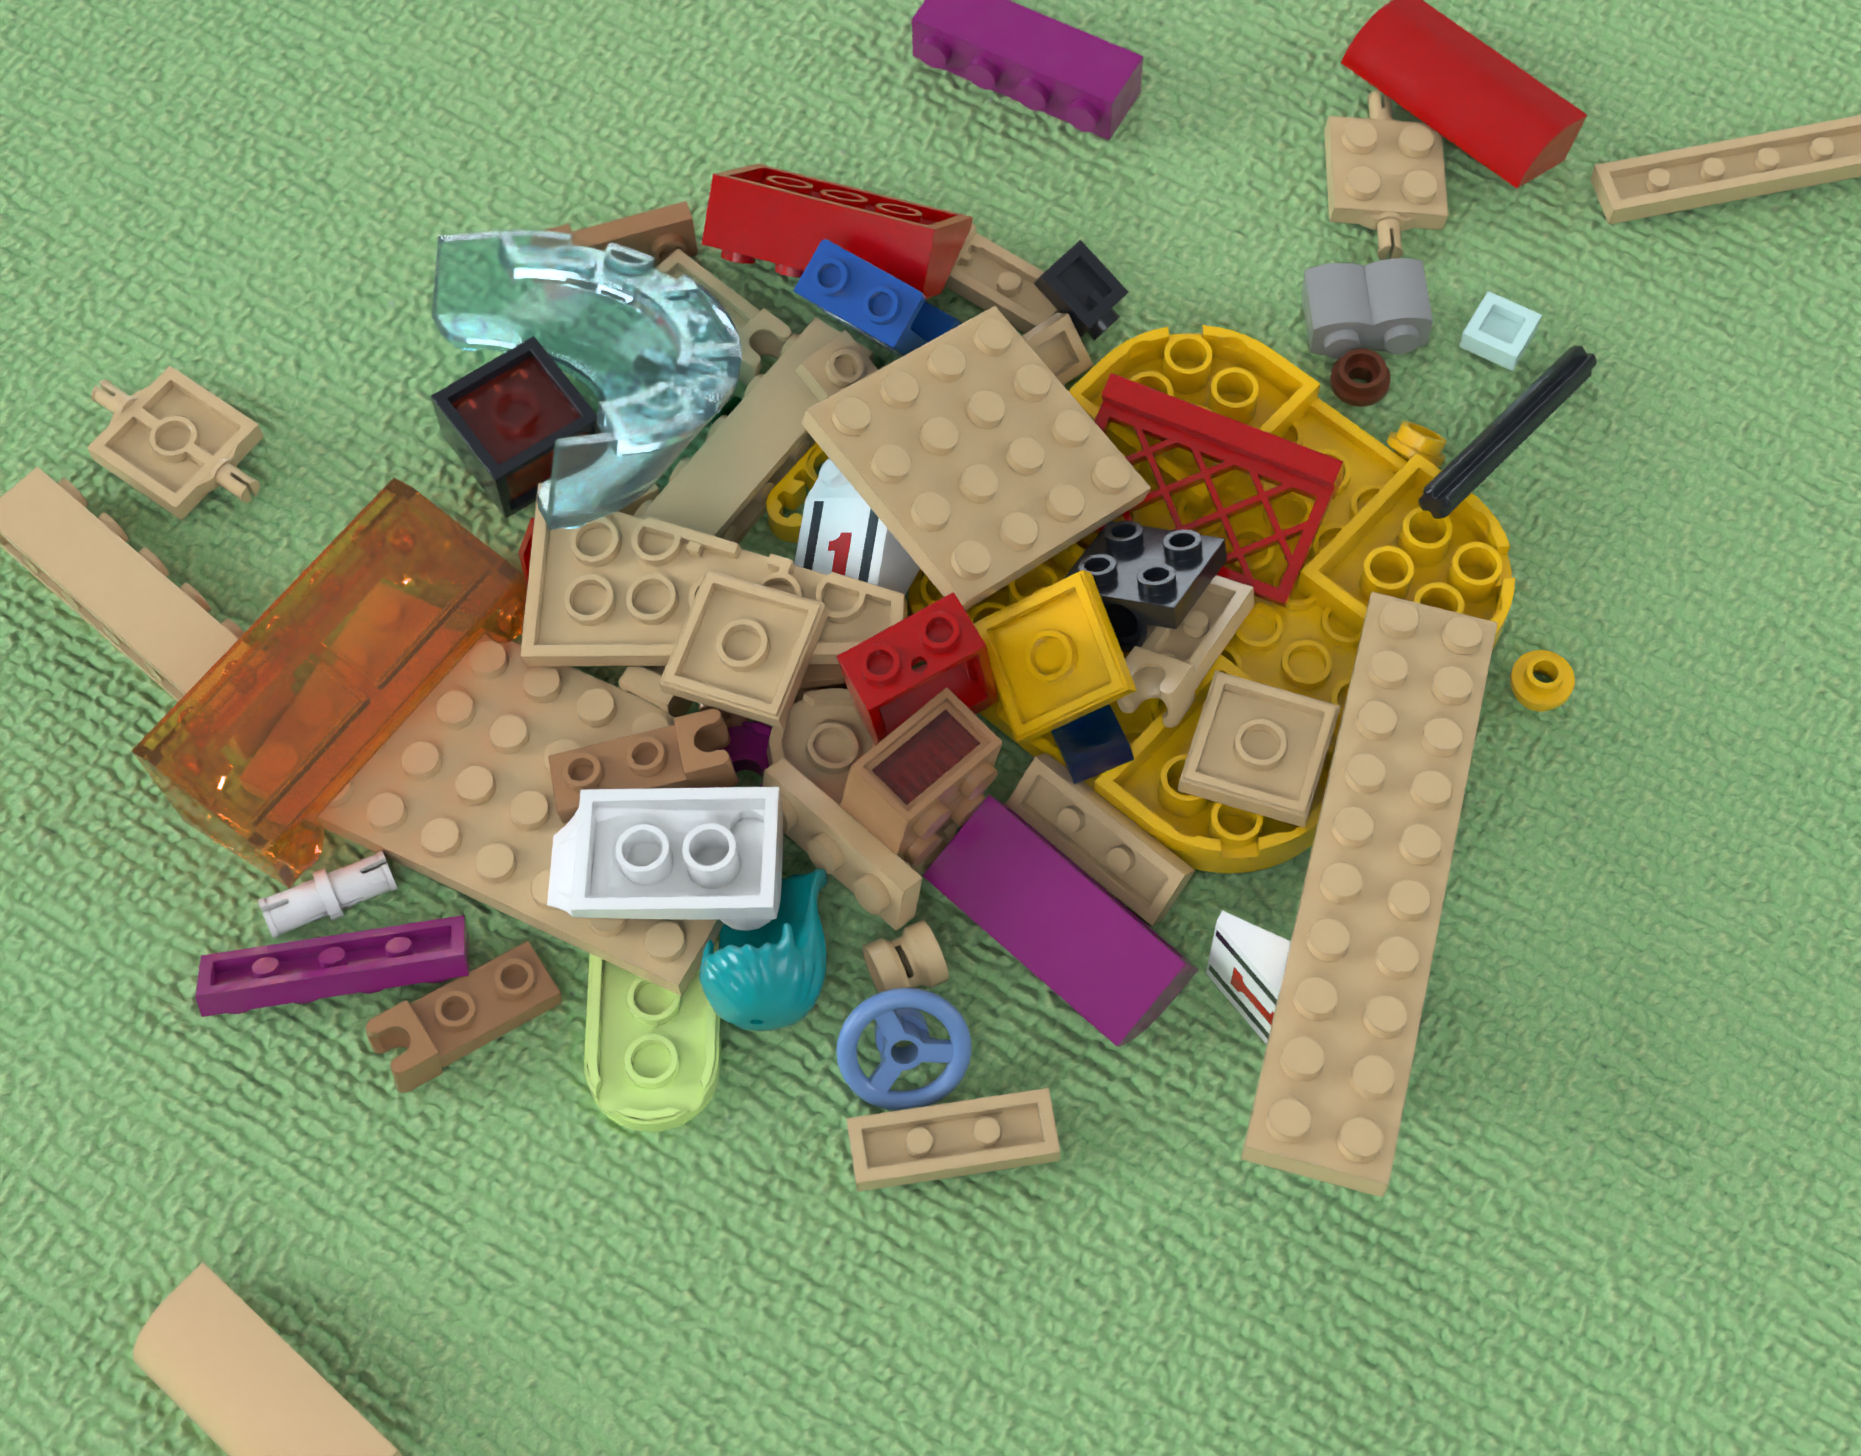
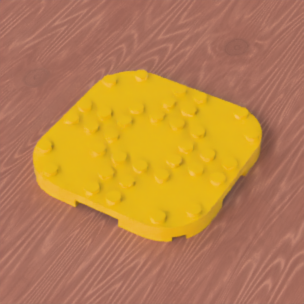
M1203 325L1201 334L1182 333L1169 335L1168 327H1163L1139 334L1114 348L1068 391L1087 414L1095 420L1103 402L1101 394L1110 373L1343 461L1344 478L1335 499L1331 500L1287 606L1284 608L1254 596L1253 608L1197 689H1195V701L1180 723L1175 727L1167 728L1163 725L1162 715L1167 711V706L1162 699L1158 698L1144 700L1132 713L1122 712L1116 700L1026 743L1016 742L998 692L999 702L981 711L980 714L1033 757L1048 753L1193 869L1214 873L1253 872L1284 863L1313 845L1371 593L1376 592L1497 622L1493 644L1494 649L1504 627L1515 591V577L1512 578V569L1508 557L1510 544L1499 521L1490 509L1473 493L1467 496L1445 518L1435 519L1430 511L1422 510L1419 505V498L1424 494L1423 489L1442 470L1418 453L1407 462L1319 399L1320 383L1273 349L1247 335L1216 326ZM1113 422L1110 423L1105 435L1124 457L1143 450L1134 430ZM1145 435L1149 447L1162 442ZM1178 447L1154 457L1166 486L1200 472L1193 454ZM1202 457L1207 469L1220 464ZM1147 460L1133 466L1151 487L1149 493L1159 489ZM1232 470L1211 479L1223 508L1257 495L1250 475L1238 470ZM1260 479L1265 491L1277 487V485ZM1205 483L1170 496L1182 525L1216 512ZM1291 492L1269 502L1283 531L1307 521L1316 500ZM1164 499L1129 513L1132 521L1139 523L1141 526L1167 530L1175 529ZM1262 505L1228 518L1240 548L1274 535ZM1122 516L1112 521L1119 522L1125 520ZM1221 522L1197 531L1200 535L1224 538L1226 554L1233 552ZM1092 532L967 609L966 613L972 623L1032 595L1043 586H1051L1061 581L1098 534ZM1301 535L1286 541L1292 554ZM1279 544L1245 558L1254 579L1277 588L1279 587L1288 566ZM1238 561L1224 566L1243 574ZM921 569L909 587V616L944 597ZM1122 651L1125 659L1131 651ZM1215 670L1341 706L1305 828L1178 791L1179 780Z

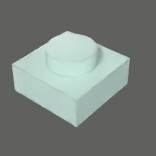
M1488 291L1462 333L1459 347L1513 371L1536 333L1542 315Z

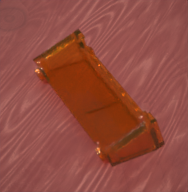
M393 478L134 747L132 752L186 824L290 888L301 874L310 868L321 855L324 829L318 816L486 633L491 640L497 643L510 642L523 634L528 584L518 569L412 486Z

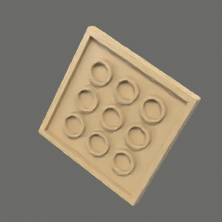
M996 306L806 409L801 422L802 426L940 593L945 597L954 592L965 611L1144 501L1151 489Z

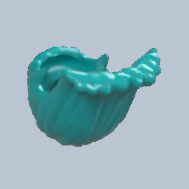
M816 869L810 873L793 874L788 878H782L781 901L776 919H772L759 929L749 931L732 929L724 924L719 933V948L715 953H713V941L709 940L706 943L701 960L699 981L711 1007L726 1022L750 1031L777 1030L792 1026L804 1019L817 1002L826 972V942L817 906L818 893L827 884L828 877L826 876L825 869Z

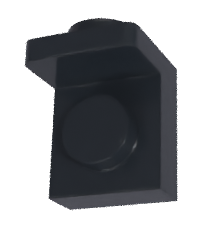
M1081 240L1033 283L1060 313L1069 314L1080 338L1085 333H1088L1094 341L1121 317L1113 307L1129 293Z

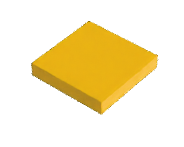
M1081 570L973 623L987 646L995 686L1016 742H1029L1137 691L1091 572Z

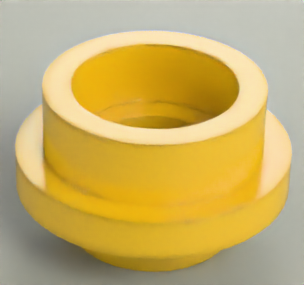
M1402 421L1398 432H1391L1386 441L1395 450V453L1407 462L1416 453L1436 467H1442L1446 459L1442 451L1447 440L1433 430L1413 422Z
M1534 650L1523 654L1514 663L1510 674V686L1517 700L1524 707L1538 712L1549 711L1563 705L1571 696L1575 685V676L1570 664L1560 655L1547 650ZM1533 673L1545 674L1552 678L1553 682H1540Z

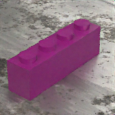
M925 0L912 18L913 57L922 60L930 67L943 69L967 79L979 88L993 90L1014 99L1031 110L1042 111L1070 123L1080 131L1091 132L1110 140L1140 95L1144 56L1010 0Z

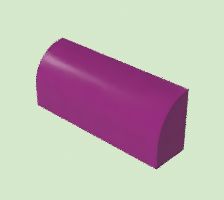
M990 795L987 796L922 875L1117 1047L1129 1043L1147 1029L1199 970L1008 805Z

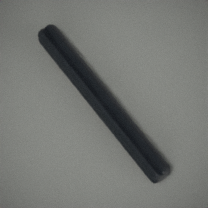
M1582 346L1570 347L1424 487V494L1419 498L1421 509L1430 511L1435 519L1447 517L1592 375V369L1597 365L1594 353H1586Z

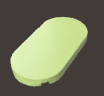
M720 935L717 936L714 942L713 953L719 948ZM590 954L584 1071L589 1090L597 1106L617 1124L641 1132L669 1130L694 1118L712 1098L720 1076L722 1018L715 1013L703 992L699 981L700 967L683 996H679Z

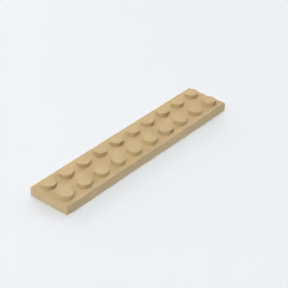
M1376 592L1371 593L1241 1155L1242 1160L1383 1197L1387 1190L1497 622Z

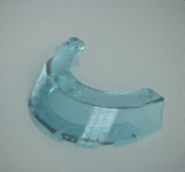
M507 230L438 236L432 319L441 335L448 342L462 350L475 351L484 349L507 352L534 336L562 371L582 382L601 401L599 402L597 425L603 434L560 438L555 441L551 479L541 484L537 496L538 509L550 530L560 528L577 529L584 526L587 522L615 513L633 503L659 480L726 404L734 392L739 379L742 348L737 328L730 315L711 293L688 275L684 274L676 280L653 268L654 257L612 242L608 244L605 251L571 244L572 234L551 231Z

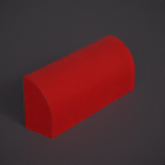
M1392 0L1385 4L1360 29L1341 61V64L1516 189L1565 160L1587 117L1586 113L1424 0Z

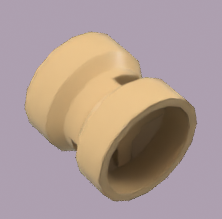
M925 920L904 927L901 936L891 941L879 938L862 945L863 957L878 993L896 988H916L920 985L933 988L949 981V972L944 956L931 928Z

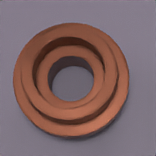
M1354 349L1347 352L1335 362L1330 375V386L1333 393L1344 403L1357 407L1371 406L1381 401L1386 396L1391 381L1389 369L1383 358L1369 349ZM1353 379H1362L1367 383H1358L1353 381Z

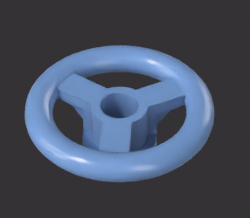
M917 988L886 990L860 1003L845 1020L840 1030L836 1047L839 1070L851 1090L861 1099L874 1106L894 1111L930 1106L949 1095L963 1079L968 1069L972 1052L970 1032L958 1010L941 996ZM918 1010L936 1017L947 1029L950 1040L930 1037L927 1021ZM875 1019V1040L880 1052L881 1062L868 1078L863 1073L857 1059V1044L864 1028ZM901 1040L913 1042L906 1047L894 1046L895 1043ZM921 1062L948 1063L944 1071L935 1080L923 1087L907 1091L890 1089L903 1070L913 1069Z

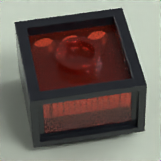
M534 336L430 396L442 436L505 518L537 501L538 483L558 488L577 477V471L608 456L600 418Z

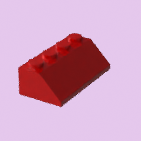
M754 164L713 174L702 245L722 249L721 258L742 264H754L756 259L776 263L774 271L779 274L801 278L820 242L826 239L919 290L928 299L941 294L970 232L973 217L763 164Z

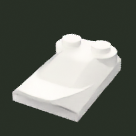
M779 787L580 790V802L576 813L553 837L547 906L559 908L569 913L572 917L721 920L724 924L736 930L749 931L761 928L772 919L777 918L781 901L783 814L782 797Z

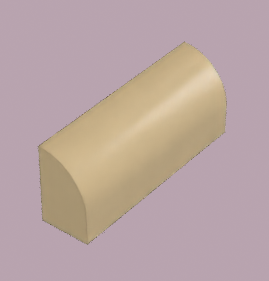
M204 1262L157 1307L138 1335L133 1349L135 1364L228 1456H402L397 1448Z

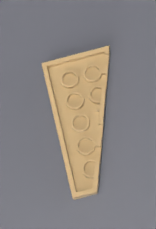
M538 483L520 658L527 667L666 666L706 569L826 604L829 615L809 664H839L836 658L837 655L907 618L908 603L903 593L834 572L829 575L796 566L793 560L771 553L769 557L743 550L738 543L650 516L646 519L615 511L610 504L590 498L588 502L561 494L557 488Z

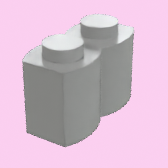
M1395 258L1372 262L1364 266L1353 263H1331L1315 266L1304 271L1301 296L1310 353L1327 355L1333 359H1339L1354 349L1368 348L1387 351L1391 354H1406L1417 347L1428 344L1433 319L1423 261Z

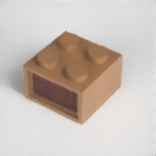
M946 687L851 765L840 806L904 862H909L913 867H916L935 851L941 842L939 835L954 822L959 827H963L986 799L984 796L985 789L998 774L994 765L1003 741Z

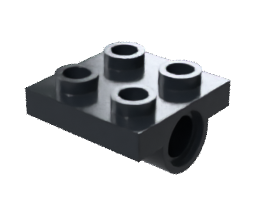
M1110 521L1063 579L1081 570L1092 573L1122 651L1128 652L1132 651L1134 646L1141 647L1156 626L1171 629L1178 628L1227 561L1226 543L1224 538L1200 535L1192 530L1173 531L1141 526L1134 521Z

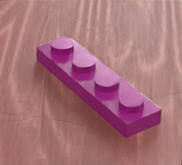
M465 915L201 955L195 994L201 1017L225 1013L241 1014L251 1009L289 1003L306 1004L321 998L353 993L370 994L386 988L424 982L441 983L451 978L469 976V933Z

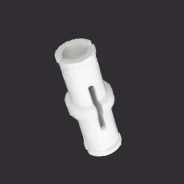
M381 850L376 852L375 855L327 873L325 868L312 873L314 879L267 898L258 899L261 910L264 911L263 916L270 933L275 939L280 937L281 934L326 916H330L332 921L343 917L344 909L388 891L397 890L398 888L384 853Z

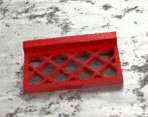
M1110 373L1101 394L1103 402L1094 422L1105 434L1111 422L1134 430L1143 450L1125 458L1132 466L1147 460L1159 487L1158 490L1148 493L1144 501L1117 518L1123 516L1125 521H1132L1129 513L1164 499L1175 525L1173 531L1192 530L1197 532L1221 522L1233 552L1226 554L1227 561L1216 575L1252 586L1254 588V596L1286 608L1331 500L1335 499L1344 478L1343 461ZM1145 435L1162 442L1149 447ZM1177 447L1191 452L1200 472L1166 486L1154 457ZM1202 457L1220 464L1207 469ZM1232 470H1238L1250 475L1257 495L1223 508L1211 479ZM1260 479L1277 485V487L1265 491ZM1205 483L1216 512L1182 525L1170 496ZM1291 492L1316 500L1307 521L1283 531L1269 502ZM1262 505L1274 535L1240 548L1228 518ZM1105 525L1095 530L1094 533L1099 534ZM1301 535L1292 554L1286 541ZM1279 544L1288 566L1277 588L1254 579L1245 558ZM1238 561L1243 574L1224 566Z

